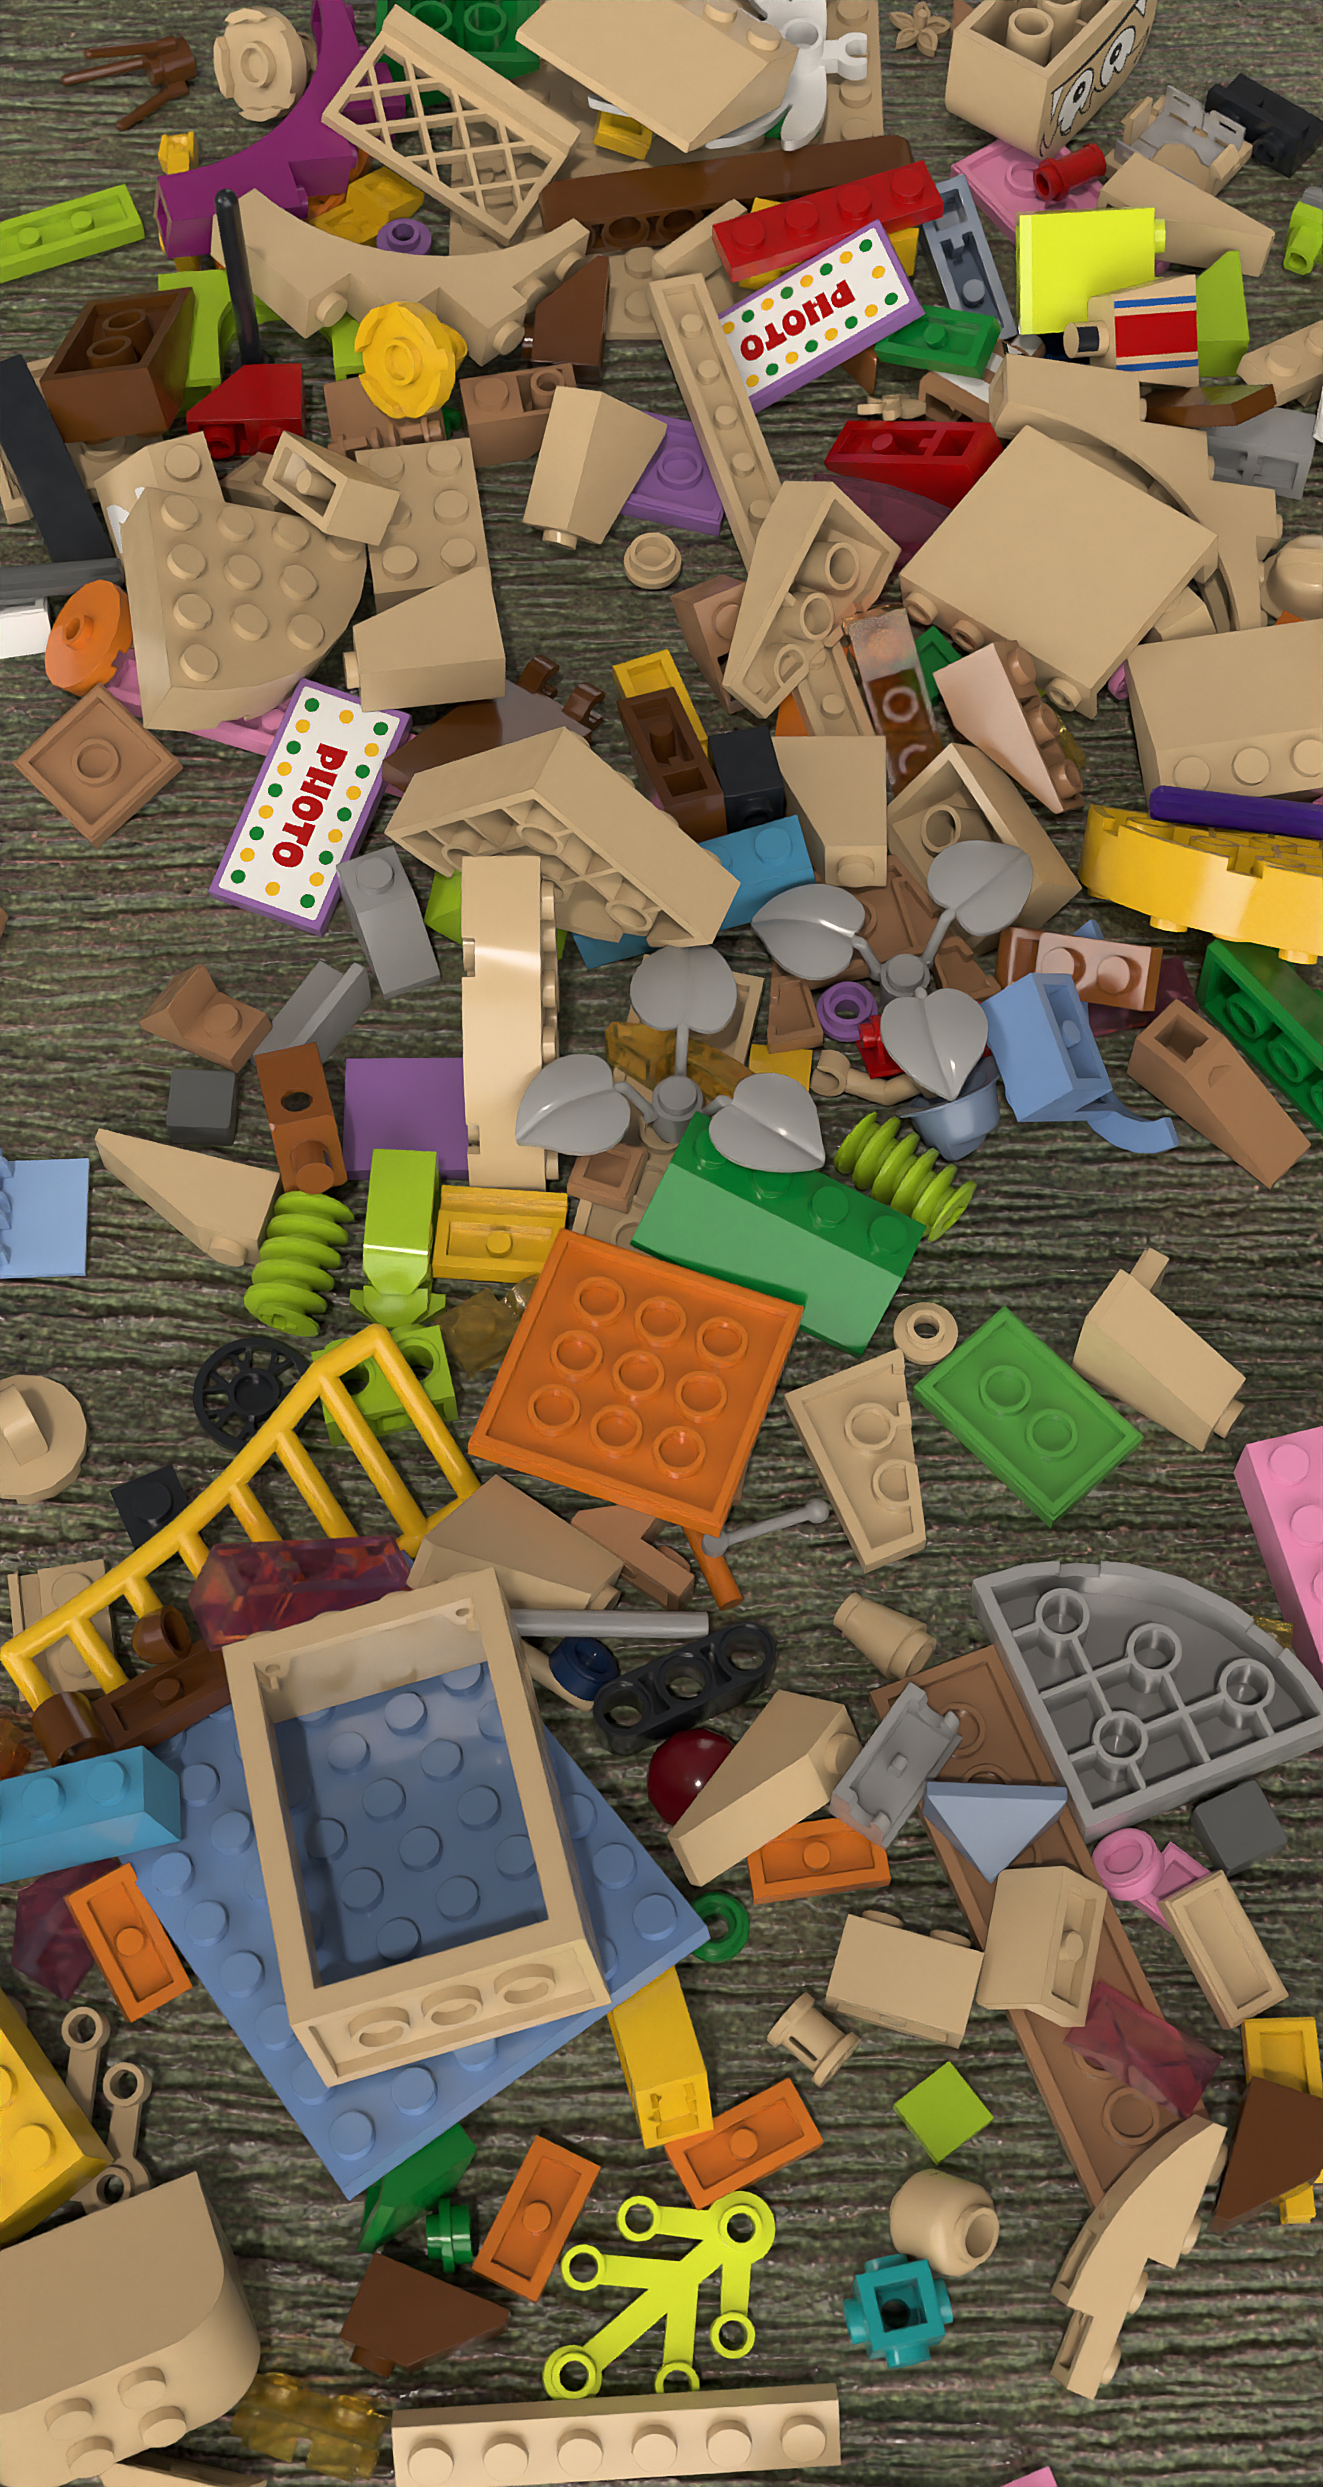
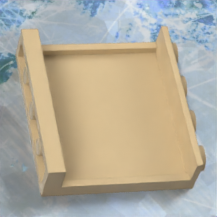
M1026 424L899 573L903 606L916 621L924 625H930L931 623L951 634L953 640L970 653H974L991 643L1017 640L1019 647L1025 649L1033 660L1037 677L1034 680L1035 685L1045 691L1051 701L1058 707L1066 711H1073L1075 709L1092 720L1097 714L1096 694L1192 578L1204 584L1217 569L1218 534Z

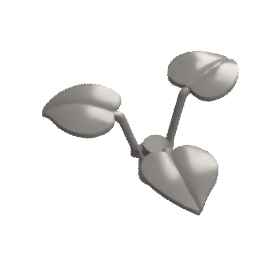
M962 841L942 850L930 865L927 888L932 900L946 908V910L940 915L926 949L920 957L905 953L891 957L884 964L879 963L867 940L857 936L865 920L863 905L846 890L827 884L798 886L775 896L754 915L751 929L762 940L771 957L784 970L807 980H824L840 974L849 966L853 956V948L857 949L870 969V978L880 981L879 1003L883 1010L880 1034L887 1052L898 1066L918 1084L947 1100L953 1101L959 1095L968 1075L984 1052L988 1038V1020L979 1003L962 991L943 988L928 996L929 970L933 967V959L945 932L955 917L968 933L980 937L995 934L1015 921L1026 905L1031 891L1033 879L1032 863L1029 855L1021 848L989 841Z
M709 944L682 948L667 945L647 957L639 965L632 977L630 1001L639 1019L655 1030L668 1031L677 1028L674 1076L662 1080L655 1087L651 1104L628 1082L620 1081L613 1084L611 1069L602 1058L591 1054H572L554 1060L536 1075L525 1091L516 1120L515 1136L519 1146L540 1147L566 1155H594L613 1148L622 1140L628 1130L630 1106L626 1100L627 1098L643 1113V1120L645 1122H652L656 1134L662 1140L669 1143H680L695 1111H698L710 1118L713 1116L709 1125L710 1140L716 1150L733 1163L756 1170L784 1173L814 1170L823 1167L825 1163V1150L816 1105L809 1092L796 1080L778 1073L754 1074L744 1078L737 1085L733 1099L726 1095H719L703 1108V1094L696 1082L686 1077L689 1029L704 1034L718 1033L727 1026L736 1009L737 987L734 975L723 956Z

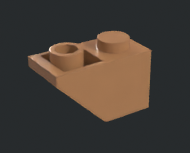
M572 363L459 379L462 424L465 438H470L474 468L528 460L541 449L556 386L577 388Z
M722 574L670 597L689 653L727 714H732L746 707L721 685L746 582Z

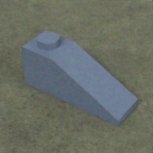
M965 174L936 183V188L944 202L943 217L914 226V228L919 229L918 240L945 308L995 316L1002 327L998 338L1003 341L1015 338L1018 335V331Z

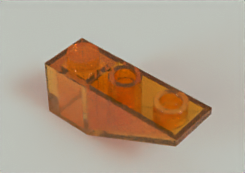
M899 602L841 619L857 680L876 736H886V774L894 798L943 751L906 610Z

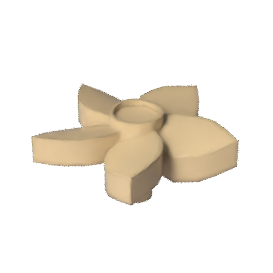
M925 1L915 5L912 16L902 12H890L888 18L894 26L902 29L897 36L895 50L909 47L916 42V46L921 53L933 58L938 40L943 39L950 33L951 23L940 16L934 15L930 17V10Z
M909 394L884 395L882 399L867 395V404H858V415L883 413V421H896L899 417L911 419L926 413V403L917 399H910Z

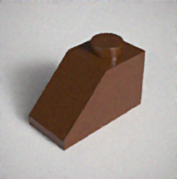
M597 255L536 305L534 326H524L525 333L522 343L523 360H531L532 368L572 363L576 384L601 385L611 287L609 256Z
M1256 2076L1251 2078L1243 2091L1227 2151L1226 2162L1221 2173L1206 2230L1221 2235L1302 2193L1313 2185L1323 2169L1322 2098Z
M375 2252L338 2337L344 2345L353 2348L349 2362L378 2376L389 2379L394 2367L412 2374L507 2333L512 2316L510 2310Z

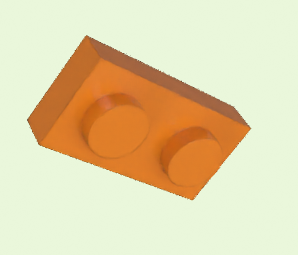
M838 1818L797 1823L746 1857L753 1905L889 1886L891 1881L886 1851Z
M127 1862L63 1896V1899L125 2021L132 2023L193 1988L158 1917L135 1884L138 1878L130 1862Z
M789 2077L713 2118L714 2129L665 2144L664 2152L693 2208L699 2211L709 2209L715 2201L734 2191H742L823 2146L824 2140Z
M536 2135L471 2268L472 2272L538 2305L601 2173V2166Z

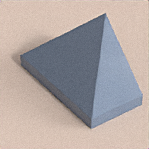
M927 1781L922 1797V1814L991 1884L998 1878L1002 1870L1007 1869L1060 1819L1067 1803V1787Z

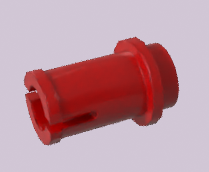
M1088 143L1081 149L1057 160L1051 157L1042 160L1039 168L1033 173V183L1038 195L1045 201L1052 199L1059 202L1067 198L1070 190L1104 176L1107 165L1103 152L1095 143Z

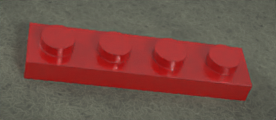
M920 160L713 224L712 240L731 283L811 259L876 219L880 220L887 234H891L942 218L944 202L924 160Z

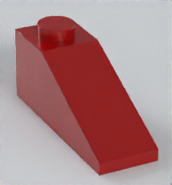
M847 421L823 462L827 469L939 512L951 513L1004 449L990 422Z

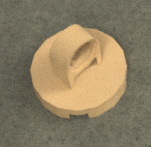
M253 6L230 13L224 20L229 22L224 36L216 37L214 43V71L220 91L226 99L234 98L238 106L244 110L239 112V114L245 119L265 122L288 115L303 96L306 83L311 81L316 70L317 58L314 40L306 33L296 32L289 19L274 8Z
M14 1375L0 1380V1498L16 1499L18 1504H34L58 1495L73 1483L81 1472L80 1463L86 1455L87 1446H90L91 1434L80 1403L64 1385L44 1376Z

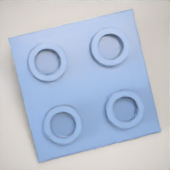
M0 1148V1279L86 1276L89 1158L8 1161L2 1157L3 1151Z

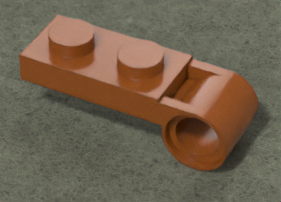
M1009 925L1000 931L994 978L1001 988L1005 989L1029 973L1071 974L1080 1001L1140 1011H1154L1163 948Z

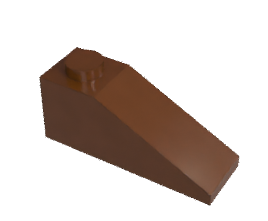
M670 687L617 700V710L645 798L657 809L670 814L678 822L679 828L697 844L728 835L723 791L675 688Z

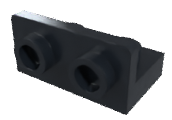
M1242 73L1226 88L1215 83L1207 93L1204 108L1205 114H1210L1211 111L1215 110L1245 127L1243 140L1253 145L1251 157L1289 179L1323 143V120ZM1220 122V125L1236 133V130Z

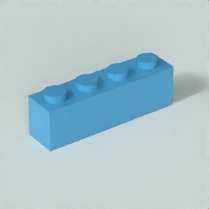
M797 814L698 843L701 848L714 853L720 859L722 866L741 882L718 931L752 922L754 915L768 901L789 889L808 884H817ZM572 932L587 969L663 948L650 947L646 941L647 936L623 933L619 943Z
M144 1746L0 1781V1884L181 1841L179 1776Z

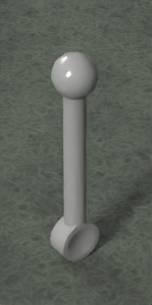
M812 1498L807 1501L802 1509L726 1533L722 1531L720 1538L704 1534L701 1541L702 1551L709 1557L718 1558L726 1552L729 1545L807 1520L814 1524L822 1523L829 1516V1505L821 1498Z

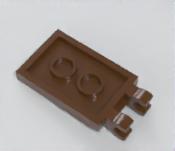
M537 655L526 665L515 684L505 678V697L463 702L382 761V779L405 793L416 773L563 726L581 735L590 745L592 731L603 722V716L592 709L605 698V692L588 682H583L574 689L565 706L553 700L557 695L558 689L547 683L548 679L559 671L560 665L543 655Z

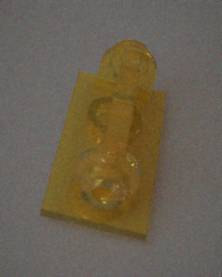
M268 2372L263 2375L256 2373L250 2387L236 2403L239 2407L231 2425L230 2435L242 2438L241 2446L288 2462H291L295 2456L300 2437L312 2440L305 2467L354 2484L357 2477L367 2481L372 2479L380 2451L375 2449L390 2427L392 2418L374 2413L375 2408L369 2402L354 2396L337 2395L329 2398L305 2390V2384L301 2380L285 2373Z

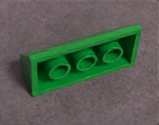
M1216 939L1207 946L1194 1003L1323 1136V992L1319 989L1312 990L1295 973V967L1292 962L1278 957L1280 948L1252 942Z
M695 1111L629 1244L662 1261L803 1306L804 1313L799 1326L800 1330L860 1359L899 1287L927 1226L816 1170L792 1173L769 1172L733 1163L723 1157L710 1140L709 1125L712 1118Z

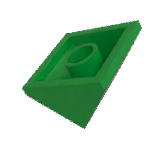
M458 2122L366 2188L357 2252L373 2253L439 2205V2198H449L452 2196L477 2151L476 2146Z

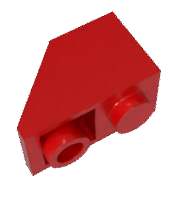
M254 364L242 366L186 412L188 434L203 431L210 456L215 459H223L230 456H254L258 452L273 455L283 430L306 439L307 398L302 364Z

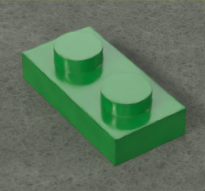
M921 304L926 314L878 341L874 348L881 362L982 379L1002 327L995 316Z

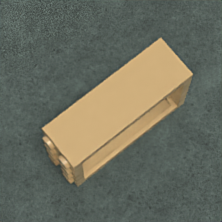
M494 1566L479 1571L460 1572L451 1576L446 1581L412 1591L392 1592L375 1602L344 1611L324 1612L310 1621L276 1631H260L248 1636L243 1641L222 1646L289 2023L327 2088L612 2003L522 1639ZM487 1661L547 1908L548 1919L323 1987L274 1724Z

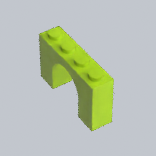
M226 269L158 274L159 291L192 287L195 294L184 401L175 418L186 417L187 411L225 381V357L231 344L237 338ZM253 293L258 324L283 320ZM347 311L333 326H323L318 330L327 338L333 348L336 382L359 377V375L366 373L363 364V352L355 353V339L360 323Z

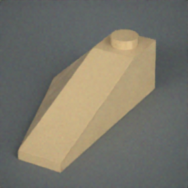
M784 481L758 532L721 685L757 718L766 719L809 673V663L824 647H833L842 638L844 633L841 628L856 612H866L877 600L902 550L833 482Z

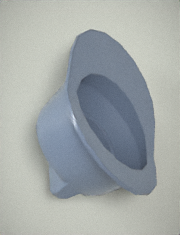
M991 1051V1056L980 1057L955 1100L950 1101L941 1096L928 1099L921 1093L910 1103L896 1111L895 1115L898 1118L909 1117L922 1141L928 1147L938 1148L941 1155L947 1161H957L977 1149L984 1142L986 1134L999 1124L1000 1109L996 1080L1001 1074L993 1052Z

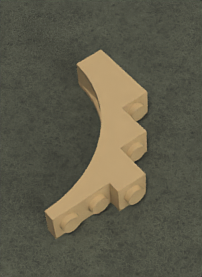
M255 188L238 199L253 293L305 339L323 326L331 327L336 324L346 311L360 323L373 308L399 300H408L422 304L435 314L441 323L455 329L466 341L467 355L482 367L500 353L507 355L512 352L524 336L525 329L523 324L525 314L534 311L536 305L543 301L546 295L562 285L586 265V258L584 257L590 232L574 218L540 237L501 250L453 256L413 255L357 244L324 232L280 208ZM215 214L213 215L211 256L225 267L217 215Z
M1006 353L988 387L989 422L997 437L1013 440L1027 424L1217 533L1218 567L1204 584L1194 579L1217 634L1267 627V613L1265 610H1261L1260 589L1264 579V564L1262 561L1271 549H1275L1278 546L1283 531L1282 516L1276 514L1275 489L1213 481L1215 463L1214 458L1208 456L1207 431L1145 422L1147 404L1144 398H1140L1139 373Z

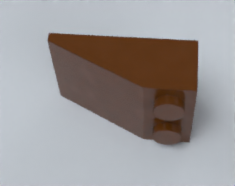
M192 287L87 301L39 380L50 414L64 444L83 441L84 444L93 446L103 444L113 437L136 435L141 439H149L169 430L184 401L195 306V294Z

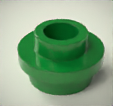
M721 1892L701 1894L689 1903L703 1922L711 1918H718L724 1921L728 1927V1932L722 1939H709L691 1952V1954L699 1960L708 1963H722L736 1957L745 1947L750 1930L749 1918L742 1904L734 1897Z
M450 2197L439 2198V2214L426 2215L429 2260L442 2259L444 2273H456V2265L474 2263L469 2203L452 2205Z

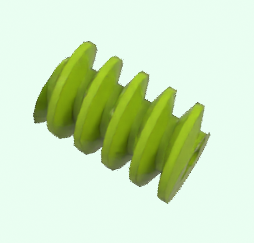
M874 1111L866 1115L845 1138L834 1157V1168L842 1174L853 1172V1184L861 1190L872 1188V1199L884 1205L891 1203L890 1208L926 1225L927 1227L922 1237L929 1235V1243L934 1242L963 1214L977 1184L973 1180H969L957 1189H954L951 1184L958 1171L954 1164H950L938 1173H935L932 1169L939 1152L931 1148L919 1157H916L913 1153L919 1143L920 1136L912 1132L902 1140L897 1141L895 1136L902 1121L894 1116L882 1125H878L876 1123L878 1112Z
M291 1191L280 1195L275 1202L274 1212L276 1217H273L268 1223L266 1229L268 1240L264 1241L259 1250L261 1262L257 1263L251 1273L254 1285L247 1289L243 1299L244 1305L249 1312L264 1324L287 1334L315 1337L320 1330L319 1324L310 1317L305 1316V1313L322 1314L327 1309L326 1300L313 1293V1291H330L335 1284L333 1277L320 1268H338L342 1262L341 1255L328 1246H344L349 1241L348 1232L335 1223H349L355 1221L353 1212L346 1205L322 1193L307 1194L302 1191Z

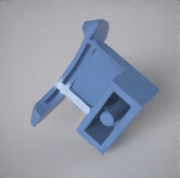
M1090 919L1073 934L1104 940L1099 924L1093 919ZM1029 973L979 1004L988 1020L987 1045L994 1054L1005 1085L1006 1099L1014 1110L1018 1122L1087 1121L1091 1128L1108 1142L1134 1153H1161L1179 1146L1180 1141L1171 1117H1163L1159 1120L1151 1121L1134 1114L1124 1106L1112 1091L1110 1079L1089 1025L1088 1002L1080 1001L1071 974Z

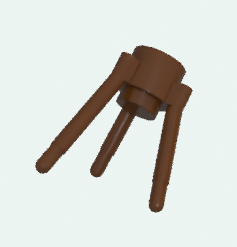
M173 35L152 41L86 48L83 53L87 59L142 56L65 74L60 80L63 85L68 86L144 69L153 87L161 84L165 89L116 123L117 130L123 132L170 100L189 94L186 82L196 79L197 70L193 54L186 39L183 36L174 38Z

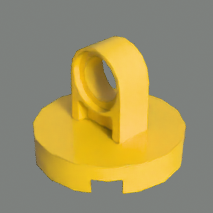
M399 300L373 308L360 322L355 339V353L363 352V364L366 373L359 375L363 389L376 407L389 417L396 419L403 417L415 419L437 412L449 399L455 382V373L468 351L466 341L455 329L441 323L437 316L422 304L408 300Z

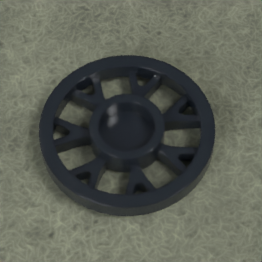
M248 1337L222 1346L204 1362L194 1383L193 1405L202 1429L221 1447L240 1453L249 1442L245 1439L256 1434L255 1424L268 1420L281 1404V1400L285 1399L296 1384L294 1383L280 1389L276 1377L293 1365L300 1375L303 1376L309 1368L306 1361L289 1345L271 1338ZM252 1351L272 1353L268 1370L251 1368ZM245 1352V1359L243 1361H240L235 1356ZM278 1355L287 1359L281 1364H277ZM228 1359L240 1370L230 1383L224 1381L214 1372ZM211 1378L217 1385L207 1386V1383ZM226 1394L228 1396L229 1407L205 1411L204 1395ZM315 1401L293 1428L297 1436L308 1424L314 1410ZM234 1416L246 1422L237 1438L230 1437L221 1432L227 1422ZM220 1418L215 1425L210 1421V1419Z

